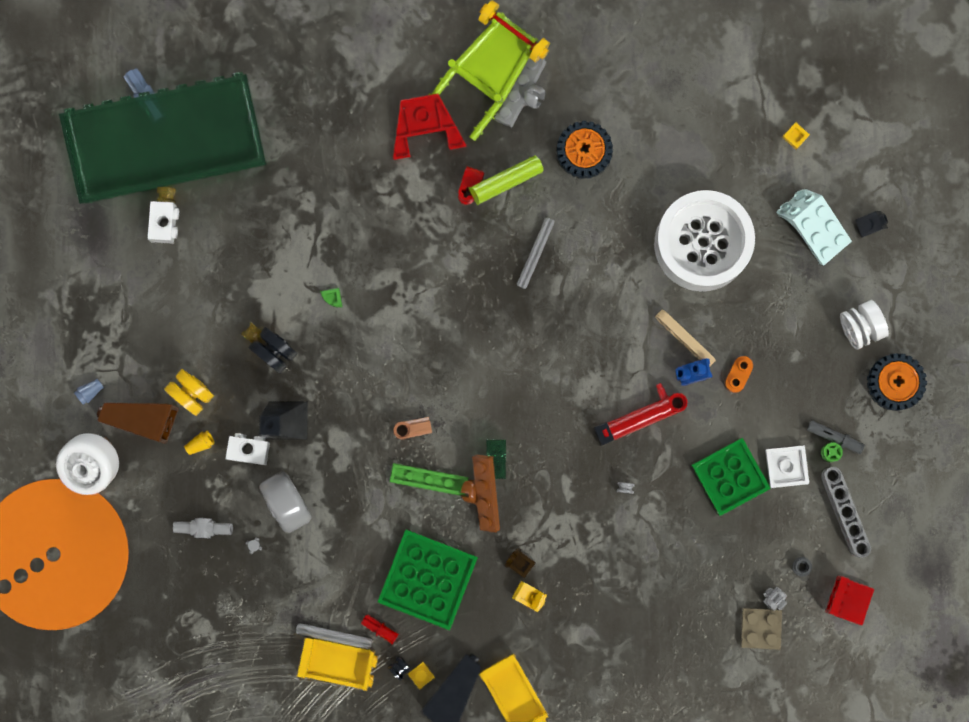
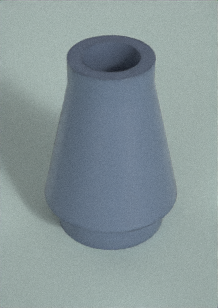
M95 379L76 388L77 391L74 394L84 405L89 403L104 387L98 379Z

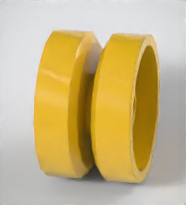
M181 369L176 374V379L183 386L180 387L175 382H170L164 390L189 412L198 416L203 407L196 398H199L204 403H209L214 395L198 378Z

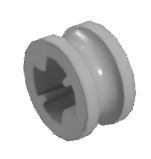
M617 483L619 485L617 492L634 494L632 488L635 487V484Z

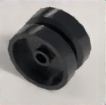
M265 327L259 336L267 344L264 346L258 340H254L248 348L281 374L287 366L279 357L282 355L288 361H292L298 353L289 347L290 344L277 333L274 334Z

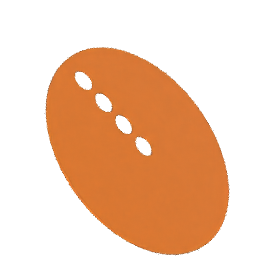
M48 479L27 484L15 490L0 502V581L6 579L10 581L12 586L7 594L0 593V610L18 623L41 630H61L89 621L110 604L125 578L129 548L126 531L118 513L99 493L92 495L78 494L67 488L60 479ZM51 547H56L60 551V558L54 562L48 560L46 556L48 549ZM34 558L43 560L44 568L42 571L34 572L30 568V563ZM18 569H24L28 573V578L23 583H18L14 579V573Z

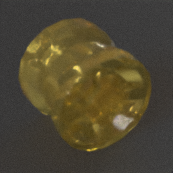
M168 187L157 188L159 198L156 199V202L176 204L174 195L177 190Z
M250 322V326L246 331H242L241 335L252 343L260 338L261 330Z

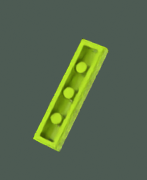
M534 155L470 187L469 190L476 204L479 205L543 172V165L540 159Z

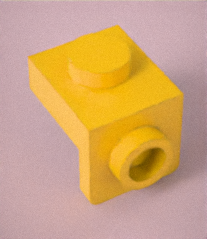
M521 581L512 598L538 612L543 607L547 595Z

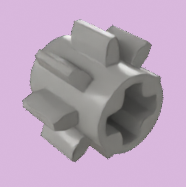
M770 587L763 594L766 597L763 602L773 611L776 608L782 610L787 604L785 601L787 595L778 587L774 590Z

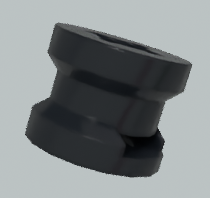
M400 656L396 658L395 663L388 666V669L400 681L404 678L405 673H409L412 670Z

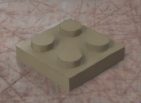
M742 608L741 648L781 650L782 610Z

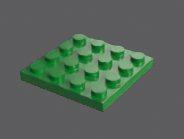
M405 530L378 603L450 630L478 557Z

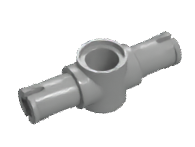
M195 518L191 522H174L173 532L187 533L194 536V538H211V536L232 535L233 524L216 523L212 519Z

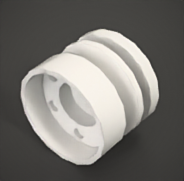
M873 300L859 305V313L856 309L852 308L849 310V313L845 311L840 314L843 331L856 350L862 348L863 345H869L870 338L876 342L887 337L889 334L886 320L880 308Z

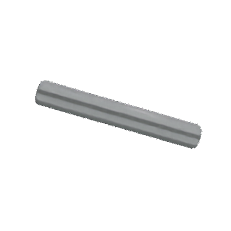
M545 218L517 282L518 287L527 288L554 225V220Z
M301 623L296 628V633L365 649H370L372 645V639Z

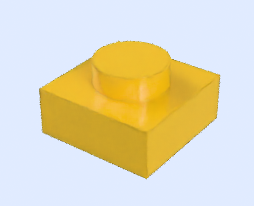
M795 123L782 138L797 150L810 134L799 124Z
M424 662L408 673L419 690L435 678Z

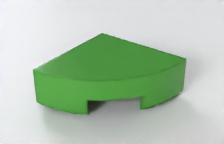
M339 288L320 291L326 303L337 308L343 307Z

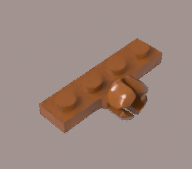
M475 455L472 457L475 480H468L463 483L461 493L469 494V496L461 495V498L467 503L477 505L480 530L498 532L500 530L493 456Z

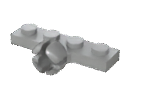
M530 58L528 59L507 98L496 113L495 121L512 128L524 106L535 109L542 105V103L538 102V99L544 101L546 92L543 87L536 85V82L547 63L545 59L542 60L540 58L536 63Z

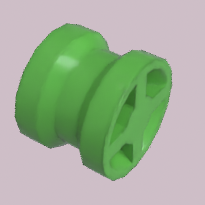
M833 442L825 444L821 449V457L827 462L838 461L843 454L842 447Z

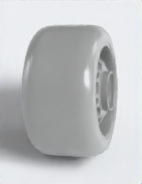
M279 472L260 484L259 488L267 502L268 509L285 533H291L310 522L311 514L286 472Z

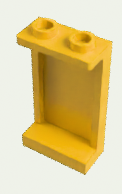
M306 637L297 677H307L367 691L368 687H372L374 675H371L372 667L376 668L378 656H375L376 651Z
M514 654L507 656L479 673L507 722H547L548 714Z

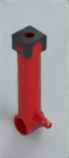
M657 384L656 388L661 400L593 428L600 446L682 412L687 407V398L681 393L667 396L662 384ZM674 398L681 400V408L673 406L672 400Z

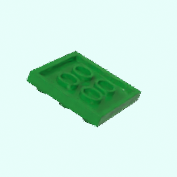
M743 438L691 465L719 516L771 489Z

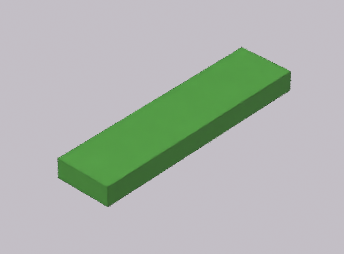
M393 463L389 482L461 496L466 495V493H461V487L464 482L468 481L469 477Z

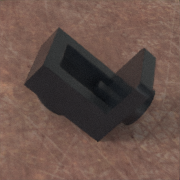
M881 211L872 212L855 220L862 237L888 229V219Z

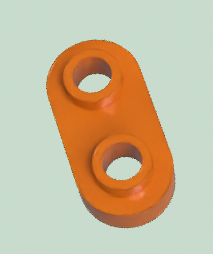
M741 356L734 361L725 380V387L729 392L738 393L744 388L753 369V362L750 358ZM742 362L747 364L746 369L741 368L740 364ZM734 379L738 380V386L732 384Z

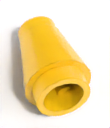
M201 431L184 447L186 452L192 455L211 448L215 442L209 431Z

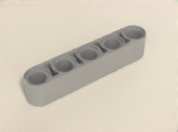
M836 467L826 468L821 473V479L848 548L855 557H867L871 552V546L843 475ZM829 471L835 473L836 478L834 481L828 479L827 474ZM836 489H840L843 492L840 500L835 497ZM844 507L850 510V515L847 518L842 515ZM852 525L857 528V533L854 536L849 533V528ZM859 543H861L864 546V552L862 554H859L856 551V547Z

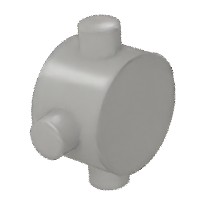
M256 537L255 540L246 542L250 550L249 553L253 554L254 551L262 550L259 538Z

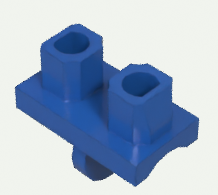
M705 358L678 367L676 369V376L678 380H681V386L712 378L709 367L710 359Z

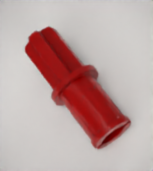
M366 615L361 622L363 626L376 633L375 636L379 635L392 645L399 635L385 626L384 622L382 624L369 615Z

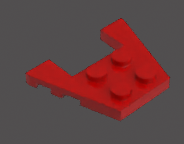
M438 93L401 100L393 155L394 160L410 157L407 137L446 130L449 150L466 147V143Z

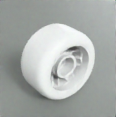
M90 433L80 434L72 438L60 450L56 460V469L60 480L67 488L78 494L92 495L104 490L115 478L119 469V458L113 445L105 438Z

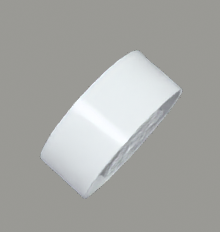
M695 191L676 200L662 217L655 235L656 258L663 272L679 286L694 291L716 290L733 281L746 267L754 250L755 232L748 213L735 199L717 191ZM691 222H698L700 229L694 230L690 225ZM710 224H716L719 227V231H711ZM682 236L688 238L689 244H681L679 238ZM705 239L708 246L701 247L698 240ZM724 241L727 246L726 249H720L717 242ZM694 254L696 262H690L687 259V255ZM706 257H714L715 264H708Z

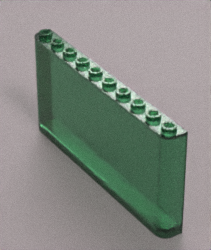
M243 72L233 73L232 77L226 79L224 76L213 78L212 82L207 83L206 80L194 82L195 85L188 87L187 84L177 85L174 90L162 88L158 89L155 94L143 92L139 93V97L136 98L124 96L120 97V101L117 102L105 100L101 101V105L98 106L86 104L82 106L83 109L75 110L74 107L64 109V113H60L59 118L79 204L107 200L266 166V157L247 74L243 75Z

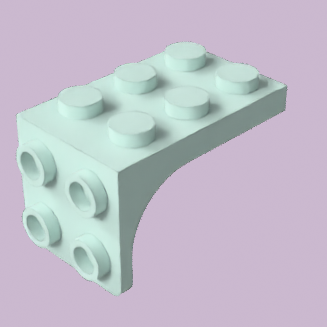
M806 189L799 190L790 201L782 204L777 211L778 216L786 219L799 232L819 264L823 266L852 242L820 194Z

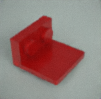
M837 576L825 613L858 625H863L874 589L851 581L846 577Z

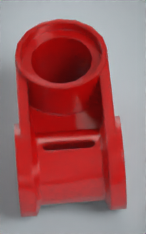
M469 166L466 167L458 191V198L462 204L470 205L474 202L469 188L482 182L485 172ZM467 191L470 192V195H468L467 198H465L464 194H466Z

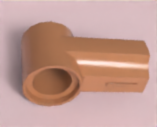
M429 417L399 422L394 427V435L400 440L432 433ZM399 426H405L408 429V433L405 436L397 434Z

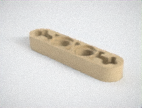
M662 309L659 311L655 318L697 359H710L709 367L716 361L666 311Z

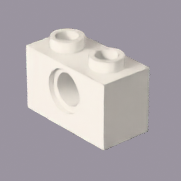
M150 202L149 241L174 243V238L178 236V228L175 227L176 220L179 219V208L174 203ZM167 218L168 224L165 227H161V220Z
M235 433V437L229 436L227 460L267 465L270 443L265 441L266 438L254 436V440L246 439L247 435ZM246 444L253 446V451L250 454H245L244 452Z

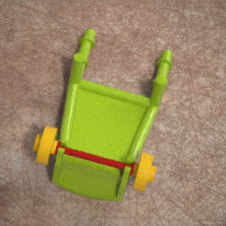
M494 0L483 5L478 19L484 25L492 20L491 24L456 61L453 59L448 61L450 69L443 78H440L441 81L433 92L429 93V95L437 93L440 95L444 88L450 85L449 81L455 73H458L495 101L488 112L485 111L486 114L477 127H473L474 131L469 137L476 141L480 134H483L482 131L490 120L494 119L493 116L504 103L528 59L530 58L535 63L540 58L543 60L549 52L548 47L550 45V42L545 38L539 41L537 38L527 34L510 21L504 13H497L499 4Z

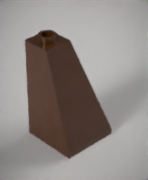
M104 403L98 409L97 417L99 418L97 421L167 444L179 408L171 404Z

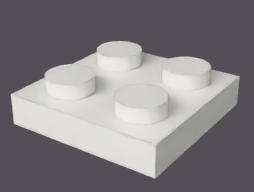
M805 445L765 450L770 488L809 484Z

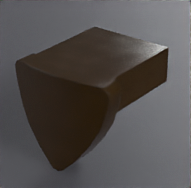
M518 547L507 559L505 567H510L525 578L536 562L521 552L522 549Z

